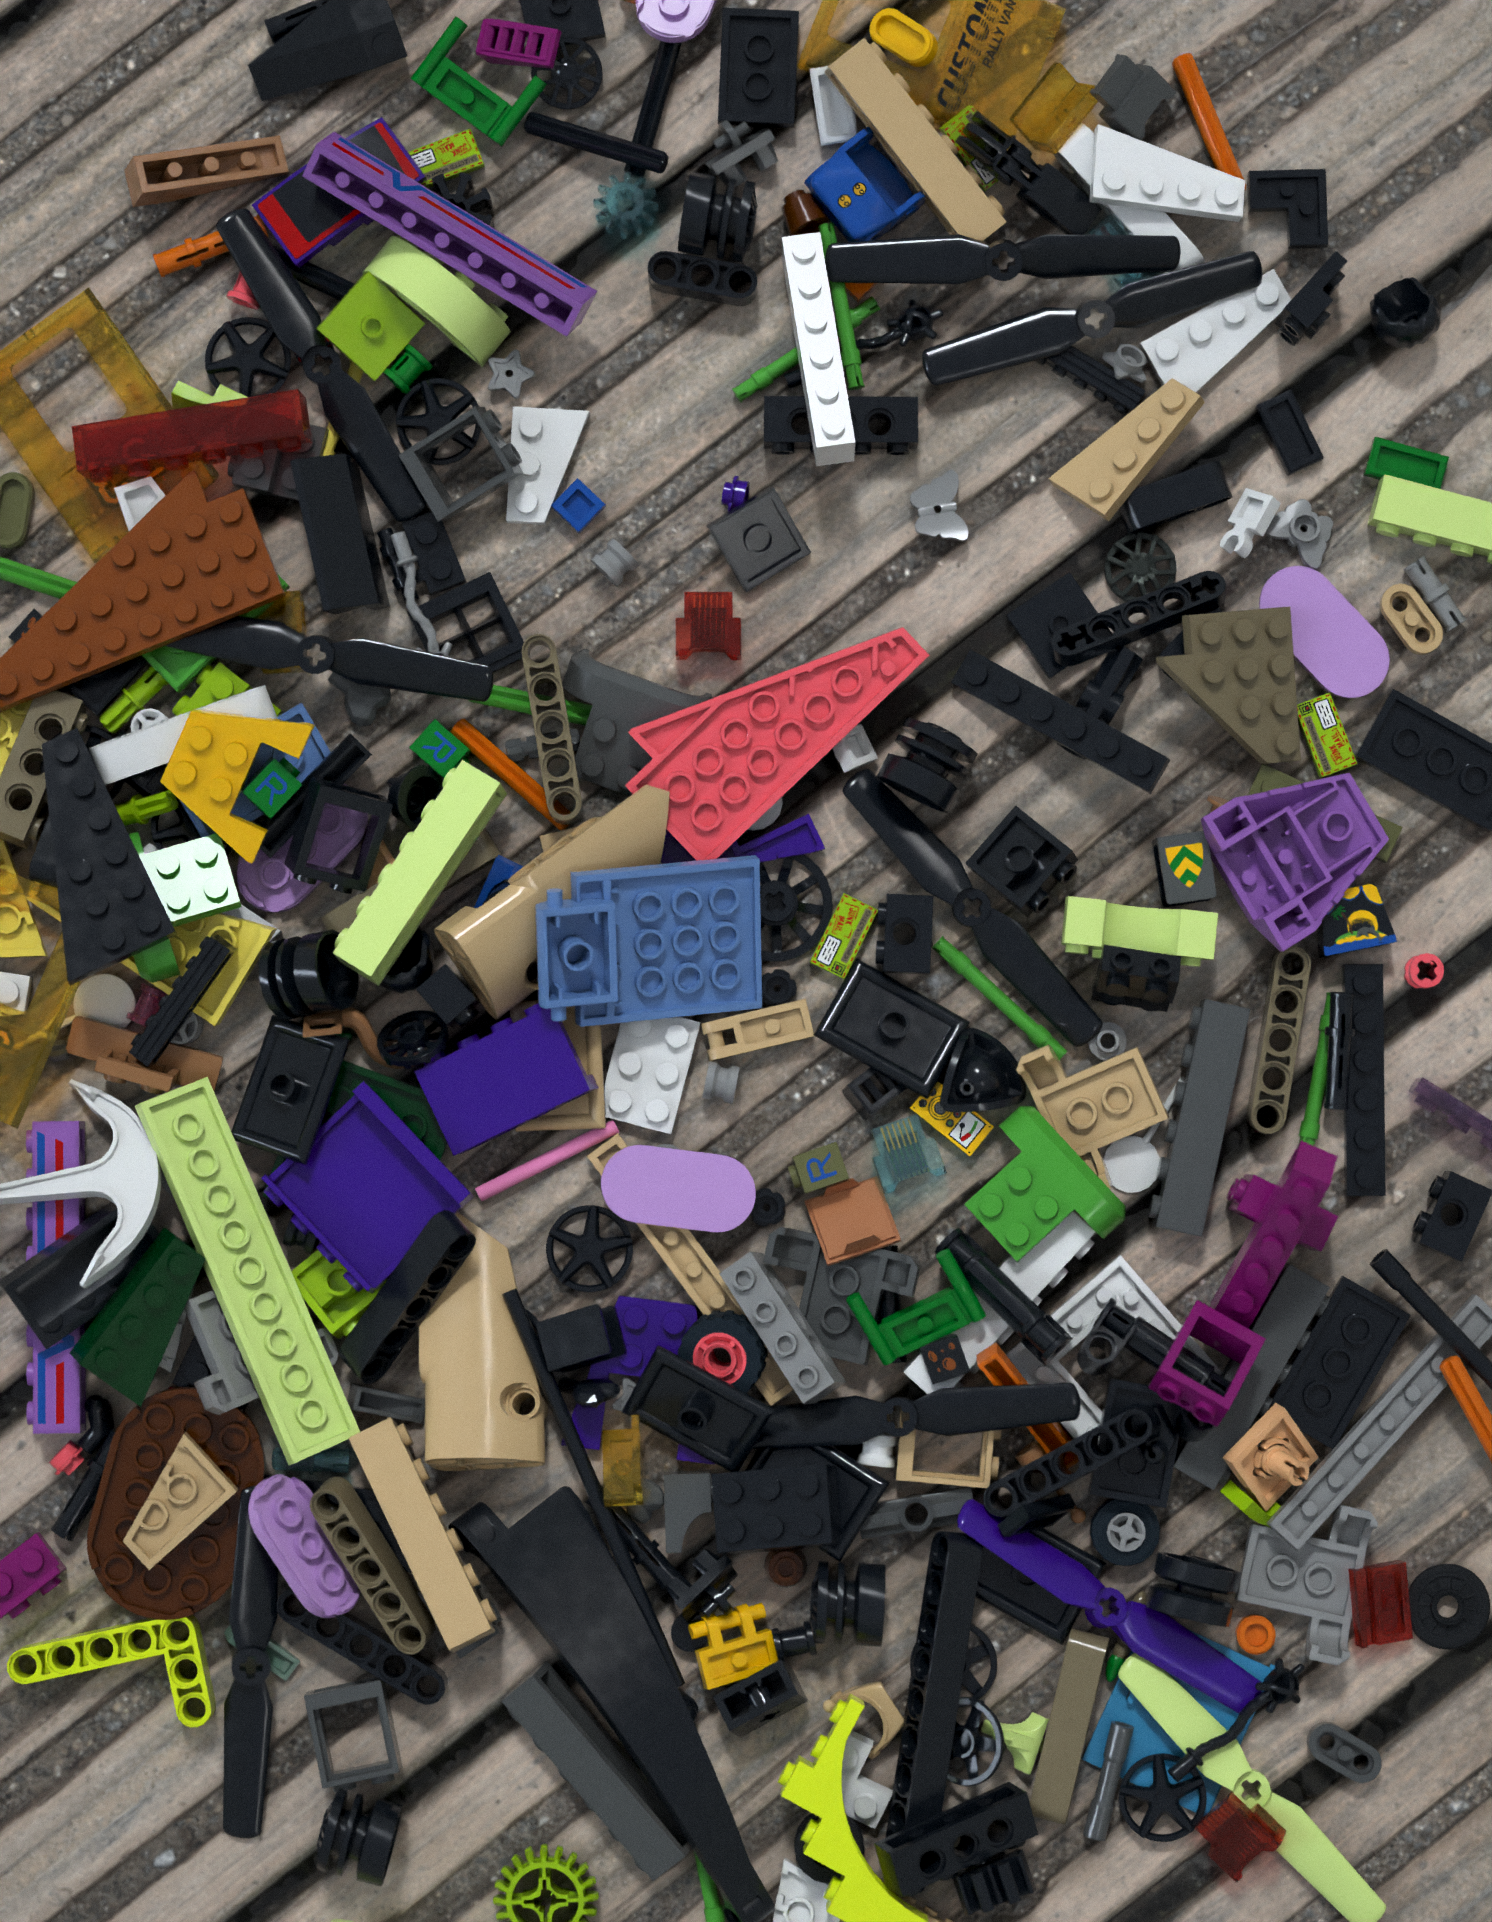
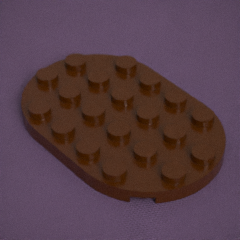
M177 1387L158 1392L146 1398L141 1407L139 1405L135 1406L117 1428L110 1444L89 1522L87 1552L91 1568L105 1588L104 1591L126 1610L152 1619L171 1620L194 1615V1613L215 1603L232 1584L241 1492L243 1489L258 1485V1483L264 1480L266 1466L264 1447L259 1432L243 1409L237 1407L223 1414L216 1415L204 1409L195 1387ZM186 1431L238 1488V1491L155 1566L148 1570L125 1545L123 1540Z

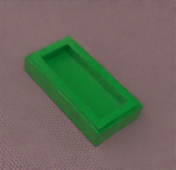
M1374 437L1363 475L1380 480L1386 474L1441 489L1449 457Z

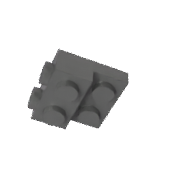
M250 409L248 418L242 417L238 424L237 439L242 440L239 454H232L228 463V476L233 477L231 483L238 489L243 488L246 491L299 502L290 461L299 458L322 456L329 430L324 427L292 421L285 416Z

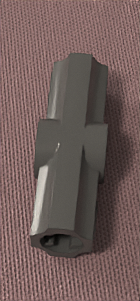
M962 1487L926 1494H911L903 1498L879 1501L860 1530L861 1538L867 1539L909 1531L920 1532L927 1528L956 1524L964 1503L969 1499H973L972 1488ZM912 1503L923 1504L928 1511L926 1519L919 1523L910 1521L905 1514L907 1506Z

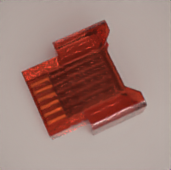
M684 592V618H676V660H686L693 653H725L731 660H741V618H733V592Z
M1232 1791L1203 1816L1195 1827L1212 1845L1208 1856L1236 1883L1242 1879L1244 1866L1261 1851L1274 1852L1281 1845L1286 1830L1259 1803L1249 1809Z

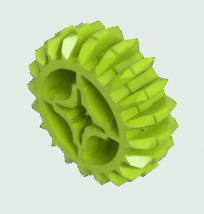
M542 1844L540 1856L536 1857L533 1848L529 1846L525 1850L526 1862L521 1856L515 1854L511 1860L516 1870L506 1865L501 1869V1873L509 1881L496 1880L495 1888L505 1892V1894L495 1895L493 1904L506 1906L496 1912L497 1920L510 1918L508 1922H528L521 1916L516 1905H522V1908H530L536 1911L540 1922H553L555 1910L568 1906L569 1903H578L575 1913L566 1922H589L583 1915L596 1916L597 1908L587 1902L598 1900L599 1892L586 1889L596 1884L595 1876L582 1878L589 1865L584 1862L575 1868L573 1864L577 1859V1853L572 1852L567 1860L562 1859L563 1846L558 1845L555 1855L550 1856L548 1855V1845ZM539 1868L537 1886L531 1889H524L523 1893H514L518 1881L526 1873ZM551 1868L561 1871L568 1876L576 1890L570 1891L569 1888L556 1885L553 1881ZM545 1880L547 1890L551 1891L550 1896L553 1894L556 1896L551 1901L547 1913L548 1916H546L545 1906L541 1905L542 1900L539 1902L536 1900L541 1895Z

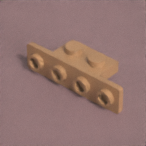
M79 1015L73 1019L66 1046L67 1053L96 1061L94 1071L103 1073V1078L108 1081L120 1084L131 1081L141 1084V1089L146 1092L163 1094L164 1091H171L176 1084L185 1086L208 1077L213 1090H216L223 1063L222 1056L170 1043L156 1064L147 1067L129 1053L133 1047L131 1042L138 1032Z

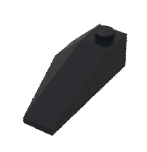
M329 0L315 12L313 11L305 17L304 21L288 34L279 38L248 63V67L261 101H265L365 72L408 55L387 0Z

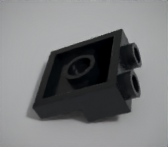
M1337 251L1285 306L1274 323L1279 327L1277 330L1278 334L1292 346H1295L1305 335L1311 340L1331 316V313L1327 311L1333 301L1330 295L1346 276L1341 270L1347 263V260Z
M1015 806L965 864L992 886L1001 897L1028 918L1033 911L1038 914L1048 906L1051 901L1049 893L1058 883L1064 885L1072 879L1077 870L1074 864L1078 859L1069 847Z
M1104 945L1092 987L1091 1000L1101 1001L1108 1005L1120 1004L1139 1007L1146 1011L1167 1012L1169 1004L1173 1003L1179 984L1181 957Z

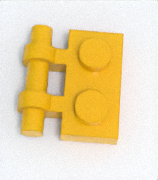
M746 1603L738 1605L728 1615L715 1616L713 1613L709 1618L702 1616L701 1621L688 1625L689 1634L692 1639L706 1636L709 1646L694 1650L705 1689L710 1690L746 1679L778 1661L772 1631L764 1629L756 1632L754 1621L766 1618V1611L762 1603L748 1606ZM739 1626L742 1636L723 1642L721 1631Z

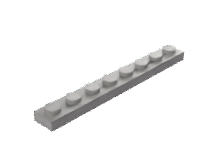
M1472 1294L1450 1319L1480 1349L1492 1336V1309L1480 1297ZM1438 1333L1314 1469L1307 1480L1295 1490L1268 1520L1267 1524L1294 1550L1298 1551L1448 1385L1440 1371V1364L1450 1356L1459 1355ZM1460 1357L1462 1363H1463L1464 1366H1465L1466 1363H1465V1362L1463 1361V1359Z

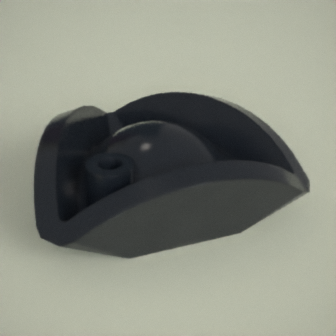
M965 1029L957 1041L946 1072L940 1097L941 1107L947 1112H975L1005 1108L1023 1102L1027 1093L1026 1083L1016 1070L1018 1062L1011 1052L995 1037L979 1029Z

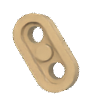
M1395 584L1383 593L1380 599L1381 613L1406 648L1418 655H1425L1434 651L1442 642L1443 629L1417 591L1407 584ZM1399 598L1404 601V611H1396L1393 608L1392 602L1394 599ZM1422 629L1426 631L1428 635L1426 642H1419L1415 638L1416 630Z

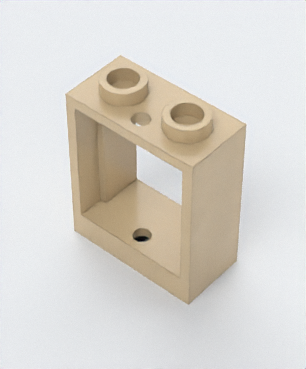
M900 1410L899 1428H903V1422L910 1419L909 1412L905 1413ZM915 1429L910 1434L901 1436L898 1439L895 1479L899 1481L987 1488L990 1486V1479L997 1480L999 1457L992 1456L993 1441L1001 1440L1002 1430L982 1432L978 1475L913 1469Z

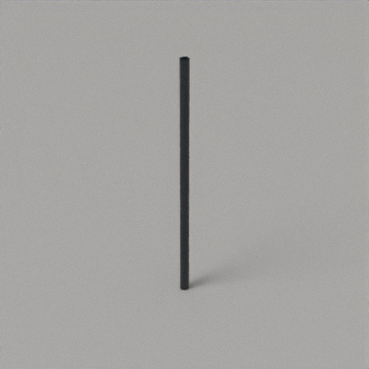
M516 1288L503 1293L502 1296L621 1574L655 1638L677 1687L685 1684V1681L552 1372H548L543 1349Z

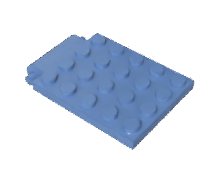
M755 855L570 872L571 899L563 900L562 889L553 888L547 890V901L538 903L535 906L539 1006L545 1009L551 1008L552 1021L566 1020V1007L575 1006V1023L580 1027L762 1008L760 859Z

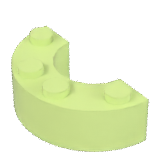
M400 235L391 236L362 273L364 274L366 271H369L397 298L427 318L454 346L483 367L511 332L505 323L508 316L493 303L487 305L474 293L472 289L475 287V284L467 276L459 271L453 275L442 266L444 264L443 261L426 251L422 252L418 249V246Z
M1066 896L1061 944L1066 946V953L1088 955L1089 950H1092V958L1096 959L1101 958L1104 945L1180 956V966L1200 967L1201 960H1214L1218 913L1187 909L1135 907L1109 903L1106 900Z

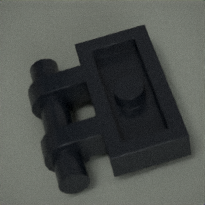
M432 511L402 523L411 551L413 550L414 555L418 557L417 563L420 569L416 570V585L425 582L432 596L467 582L443 521H437ZM386 528L377 533L382 545L379 550L383 560H388L395 577L392 580L396 592H401L406 604V598L404 597L406 573L403 567H397L396 562L399 560L390 537L394 533L392 528ZM416 590L414 597L415 601L420 599Z

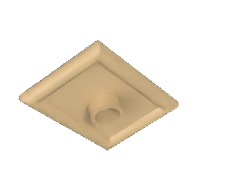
M522 1000L510 1009V1017L513 1023L527 1017L524 1010L539 1003V1000ZM575 1006L566 1007L567 1019L562 1021L586 1074H593L599 1088L515 1128V1132L606 1128L601 1025L585 1027L577 1025L575 1023Z

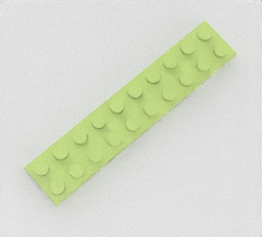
M208 1077L137 1104L135 1109L150 1144L157 1154L159 1165L196 1251L205 1258L203 1264L205 1272L288 1465H292L337 1445L359 1433V1427Z

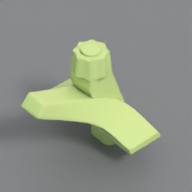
M1032 1712L1021 1723H1000L1004 1742L1007 1744V1749L1011 1752L1014 1759V1768L1031 1775L1037 1754L1042 1752L1043 1736L1049 1719ZM984 1720L981 1732L995 1739V1733L990 1721Z

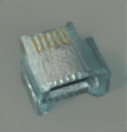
M918 1114L871 1129L879 1152L878 1156L871 1159L884 1195L894 1192L899 1181L925 1172L935 1176L947 1173L935 1136L928 1139L925 1138Z

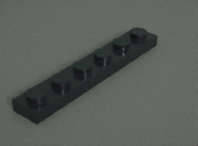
M971 649L951 681L959 689L1149 794L1154 790L1170 762L1168 757Z
M1383 964L1342 965L1343 992L1355 994L1352 1028H1356V1036L1351 1039L1349 1110H1344L1345 1196H1386Z

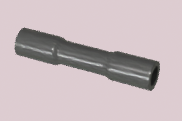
M1111 1721L1103 1753V1765L1083 1831V1835L1090 1839L1106 1840L1123 1763L1127 1758L1134 1730L1132 1725L1124 1722Z

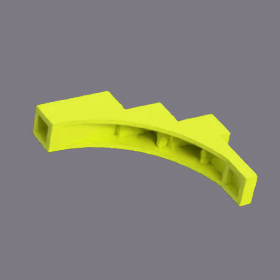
M850 1693L846 1702L839 1699L829 1717V1720L834 1724L827 1737L820 1734L810 1753L811 1756L815 1757L814 1761L811 1762L799 1755L794 1764L789 1761L787 1762L777 1781L783 1785L780 1790L781 1796L819 1817L817 1821L810 1819L800 1840L805 1842L803 1846V1853L841 1874L840 1879L835 1876L831 1879L823 1895V1898L828 1900L826 1903V1911L844 1922H929L927 1914L901 1899L876 1875L862 1855L851 1832L842 1797V1761L846 1740L865 1704L862 1699Z

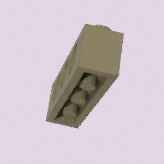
M57 690L33 699L0 776L1 840L28 850L31 840L37 841L45 823V820L41 817L46 805H48L45 772L34 776L27 773V769L31 763L43 761L42 744L49 741L42 738L46 728L57 726L62 729L61 735L78 728L82 736L89 720V715L85 714L86 708L83 700ZM29 796L32 798V804L28 809L18 811L12 808L16 798Z

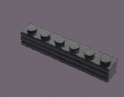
M1070 346L1058 355L1034 360L1041 365L1048 364L1058 376L1063 378L1067 376L1074 380L1072 383L1082 390L1087 388L1094 393L1093 396L1104 403L1106 401L1114 405L1113 408L1123 415L1135 409L1145 393V390L1125 378L1116 379L1114 371L1073 346Z
M349 734L301 783L303 785L271 819L267 817L259 825L268 830L260 849L270 858L293 836L311 777L343 785L372 755L352 734Z
M218 934L211 937L207 936L199 946L201 951L197 957L193 956L187 962L185 974L183 976L179 975L173 982V991L170 995L166 994L158 1004L160 1009L156 1015L152 1014L146 1020L144 1032L142 1034L138 1033L132 1040L131 1045L133 1047L129 1053L147 1067L156 1064L237 950Z

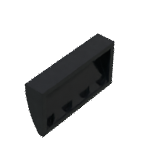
M113 1202L107 1204L0 1279L1 1287L46 1349L101 1312L159 1235L152 1222L134 1250L115 1268L87 1288L80 1286V1281L96 1251L114 1229L117 1222L118 1211Z

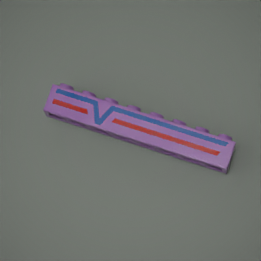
M336 132L331 133L316 144L302 177L566 337L582 323L597 293L595 289Z
M33 1121L32 1130H27L26 1150L27 1153H32V1168L27 1169L26 1178L85 1165V1121ZM85 1198L32 1202V1207H27L26 1226L27 1230H32L33 1246L27 1247L26 1261L85 1221ZM86 1322L48 1349L43 1346L30 1326L27 1325V1346L33 1347V1362H28L26 1372L27 1385L33 1386V1401H28L27 1423L28 1425H33V1434L82 1433L86 1431V1410L84 1407L86 1402V1368L81 1366L70 1354V1351L85 1333Z

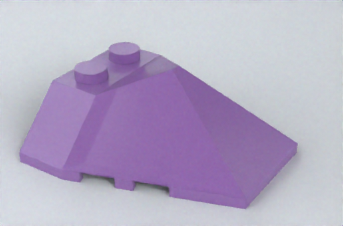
M1350 773L1233 798L1201 818L1213 863L1249 923L1280 952L1285 951L1316 931L1321 925L1323 918L1345 895L1344 892L1362 874L1389 840Z

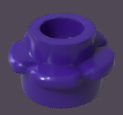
M734 476L732 483L725 482L722 492V505L728 506V512L748 500L750 483L739 480V476Z

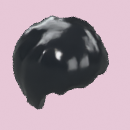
M1411 277L1400 281L1397 280L1374 294V299L1370 301L1372 327L1384 344L1396 348L1411 349L1416 344H1423L1428 341L1429 337L1439 329L1441 320L1440 306L1435 297L1416 278Z
M420 926L380 983L381 987L403 994L407 991H414L430 977L434 966L435 949L429 935Z

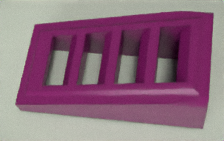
M484 18L476 46V54L490 64L553 69L562 32L554 28ZM511 36H513L510 50L507 51ZM526 37H528L524 54H522ZM539 38H543L540 54L535 56Z

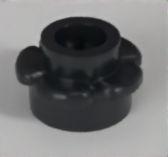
M776 969L773 973L768 972L762 976V1001L767 1005L774 1004L776 1006L789 1003L791 1001L790 998L795 996L797 990L796 982L790 979L788 972ZM775 985L781 986L780 992L774 991Z
M769 1188L757 1190L755 1204L750 1213L753 1216L752 1220L759 1226H768L770 1223L777 1224L784 1216V1198L780 1193H773ZM764 1204L770 1205L769 1211L763 1210Z

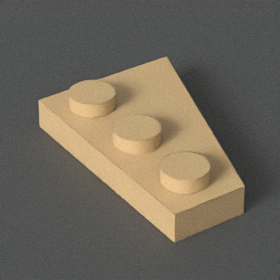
M186 1431L123 1540L125 1545L148 1570L155 1566L238 1491V1488Z

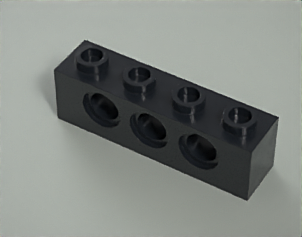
M764 396V449H772L771 453L776 455L794 454L795 449H810V454L814 455L811 433L799 435L791 427L792 423L798 418L808 419L804 396ZM848 396L855 437V455L871 454V449H887L888 455L910 454V449H917L918 397ZM875 418L884 419L889 424L890 430L884 435H875L869 430V422Z
M1007 1782L874 1843L885 1885L904 1897L917 1895L923 1892L926 1886L939 1880L952 1879L958 1875L960 1870L971 1865L987 1863L992 1859L993 1855L1006 1849L1019 1848L1026 1843V1840L1038 1835L1027 1792ZM994 1822L992 1830L988 1832L990 1824ZM961 1837L959 1844L954 1848L956 1840ZM927 1852L925 1860L920 1864L922 1855Z

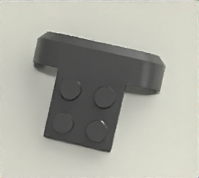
M582 649L572 654L563 680V687L575 697L593 704L575 756L578 778L631 796L632 793L626 788L625 784L652 758L630 736L628 731L633 727L713 698L712 695L705 693L704 695L697 696L682 693L594 660L589 655L588 649Z
M779 1227L769 1234L763 1263L807 1272L799 1310L830 1357L861 1365H868L872 1345L847 1304L846 1299L850 1295L859 1292L877 1322L884 1290L914 1297L920 1273V1267L913 1256L884 1249H877L828 1266L816 1234L786 1227Z

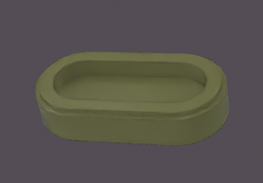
M9 472L0 477V547L6 550L16 549L25 543L29 533L35 494L31 481L23 474L17 472Z

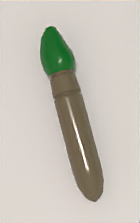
M1141 1591L1134 1597L1133 1601L1145 1605L1147 1595L1144 1591ZM1119 1636L1116 1640L1113 1654L1109 1657L1106 1665V1679L1108 1682H1112L1118 1676L1119 1669L1130 1649Z

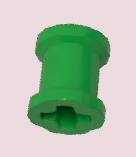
M410 344L405 346V352L383 372L384 376L406 395L411 391L410 385L424 370L430 371L433 367Z

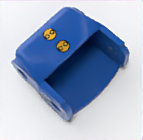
M870 127L862 129L842 145L829 160L817 168L804 182L809 188L810 194L814 196L825 214L848 242L878 240L918 211L926 199L922 191L913 195L909 186L892 163L869 144L873 138V131Z

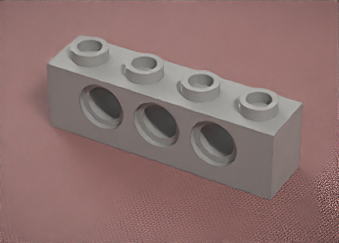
M749 1252L719 1274L803 1404H815L846 1383V1381L772 1266L763 1263L764 1254Z

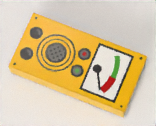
M937 1082L929 1099L919 1096L910 1109L970 1157L994 1126L977 1112L945 1111L940 1105L943 1085Z

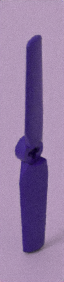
M969 1499L962 1506L957 1519V1526L961 1531L1064 1603L1084 1609L1088 1621L1093 1626L1100 1629L1111 1628L1132 1652L1238 1714L1249 1701L1262 1693V1691H1258L1255 1688L1256 1683L1261 1681L1167 1614L1148 1608L1146 1605L1138 1602H1126L1124 1596L1118 1590L1111 1587L1105 1588L1083 1564L1029 1532L1004 1537L998 1524L1006 1518L994 1516L989 1513L984 1505L974 1499ZM1108 1600L1110 1602L1108 1608L1113 1613L1103 1616V1607L1099 1603Z

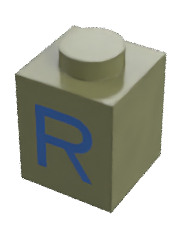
M837 1142L793 1156L794 1165L788 1166L794 1187L802 1186L804 1193L849 1179Z

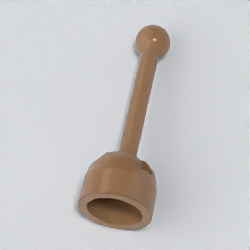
M1034 1440L1022 1448L1015 1458L1023 1467L1047 1453L1038 1441ZM1035 1469L1033 1472H1034V1473H1037V1472H1041V1471ZM1063 1488L1056 1491L1058 1496L1066 1494ZM1075 1505L1074 1509L1070 1511L1071 1519L1075 1523H1082L1086 1519V1513Z

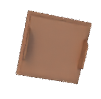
M877 1176L861 1182H857L853 1178L827 1186L823 1195L804 1201L828 1266L901 1242Z

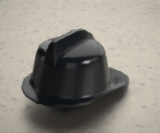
M424 765L411 768L408 772L399 775L397 778H390L386 782L390 788L388 800L393 804L391 813L398 820L405 823L413 832L422 820L421 813L426 804L432 799L436 800L443 789V780L430 766Z

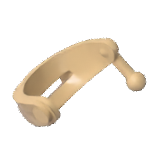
M881 1681L855 1686L844 1692L839 1690L830 1696L831 1699L825 1700L823 1703L824 1711L831 1713L838 1700H846L851 1693L871 1704L879 1712L883 1722V1736L881 1741L872 1747L868 1755L870 1760L881 1753L880 1751L892 1741L903 1727L904 1717L888 1695Z

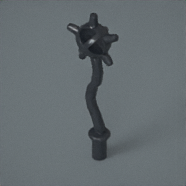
M912 299L908 302L909 308L901 312L898 319H889L887 321V326L895 327L894 329L882 336L856 340L857 348L859 350L876 349L886 346L900 337L899 345L905 347L910 340L917 341L925 336L935 339L937 333L932 330L933 321L942 317L944 313L941 309L929 312L926 308L917 305L916 301ZM800 368L784 375L790 389L802 384Z
M1277 1658L1275 1660V1669L1264 1678V1682H1259L1255 1685L1256 1690L1264 1692L1246 1704L1227 1732L1205 1743H1201L1195 1749L1187 1747V1753L1168 1770L1172 1778L1179 1782L1197 1765L1203 1766L1202 1757L1235 1740L1253 1713L1266 1703H1268L1266 1707L1268 1713H1273L1278 1704H1285L1289 1701H1293L1296 1704L1299 1703L1301 1698L1297 1695L1299 1693L1298 1676L1304 1671V1665L1298 1664L1290 1670L1284 1667L1282 1659Z

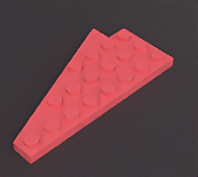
M901 627L633 727L628 733L652 759L625 786L632 794L644 785L669 791L666 829L696 861L717 859L930 655Z

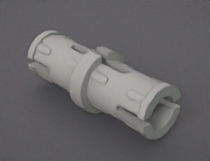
M1425 556L1403 569L1422 595V600L1426 605L1428 604L1444 628L1445 633L1467 620L1447 591L1450 588L1446 583L1442 585L1426 561Z

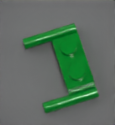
M455 16L410 79L502 147L547 84L539 77L534 76L513 106L508 104L445 57L468 26Z
M950 1249L940 1251L936 1258L953 1289L950 1286L883 1318L882 1323L879 1325L859 1292L850 1295L846 1299L847 1304L883 1365H888L895 1361L896 1358L923 1347L971 1322H978L986 1316L983 1307Z

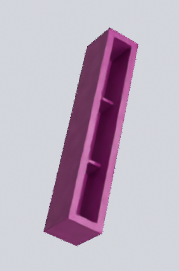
M1302 1140L1300 1141L1210 1304L1211 1308L1249 1329L1327 1192L1338 1156Z

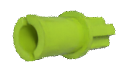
M150 666L129 689H122L124 694L100 716L101 724L109 732L116 733L139 710L145 709L143 706L169 683Z
M170 790L146 797L136 794L131 797V800L114 805L124 826L133 823L144 825L149 822L151 817L176 810L178 808V801L176 796Z

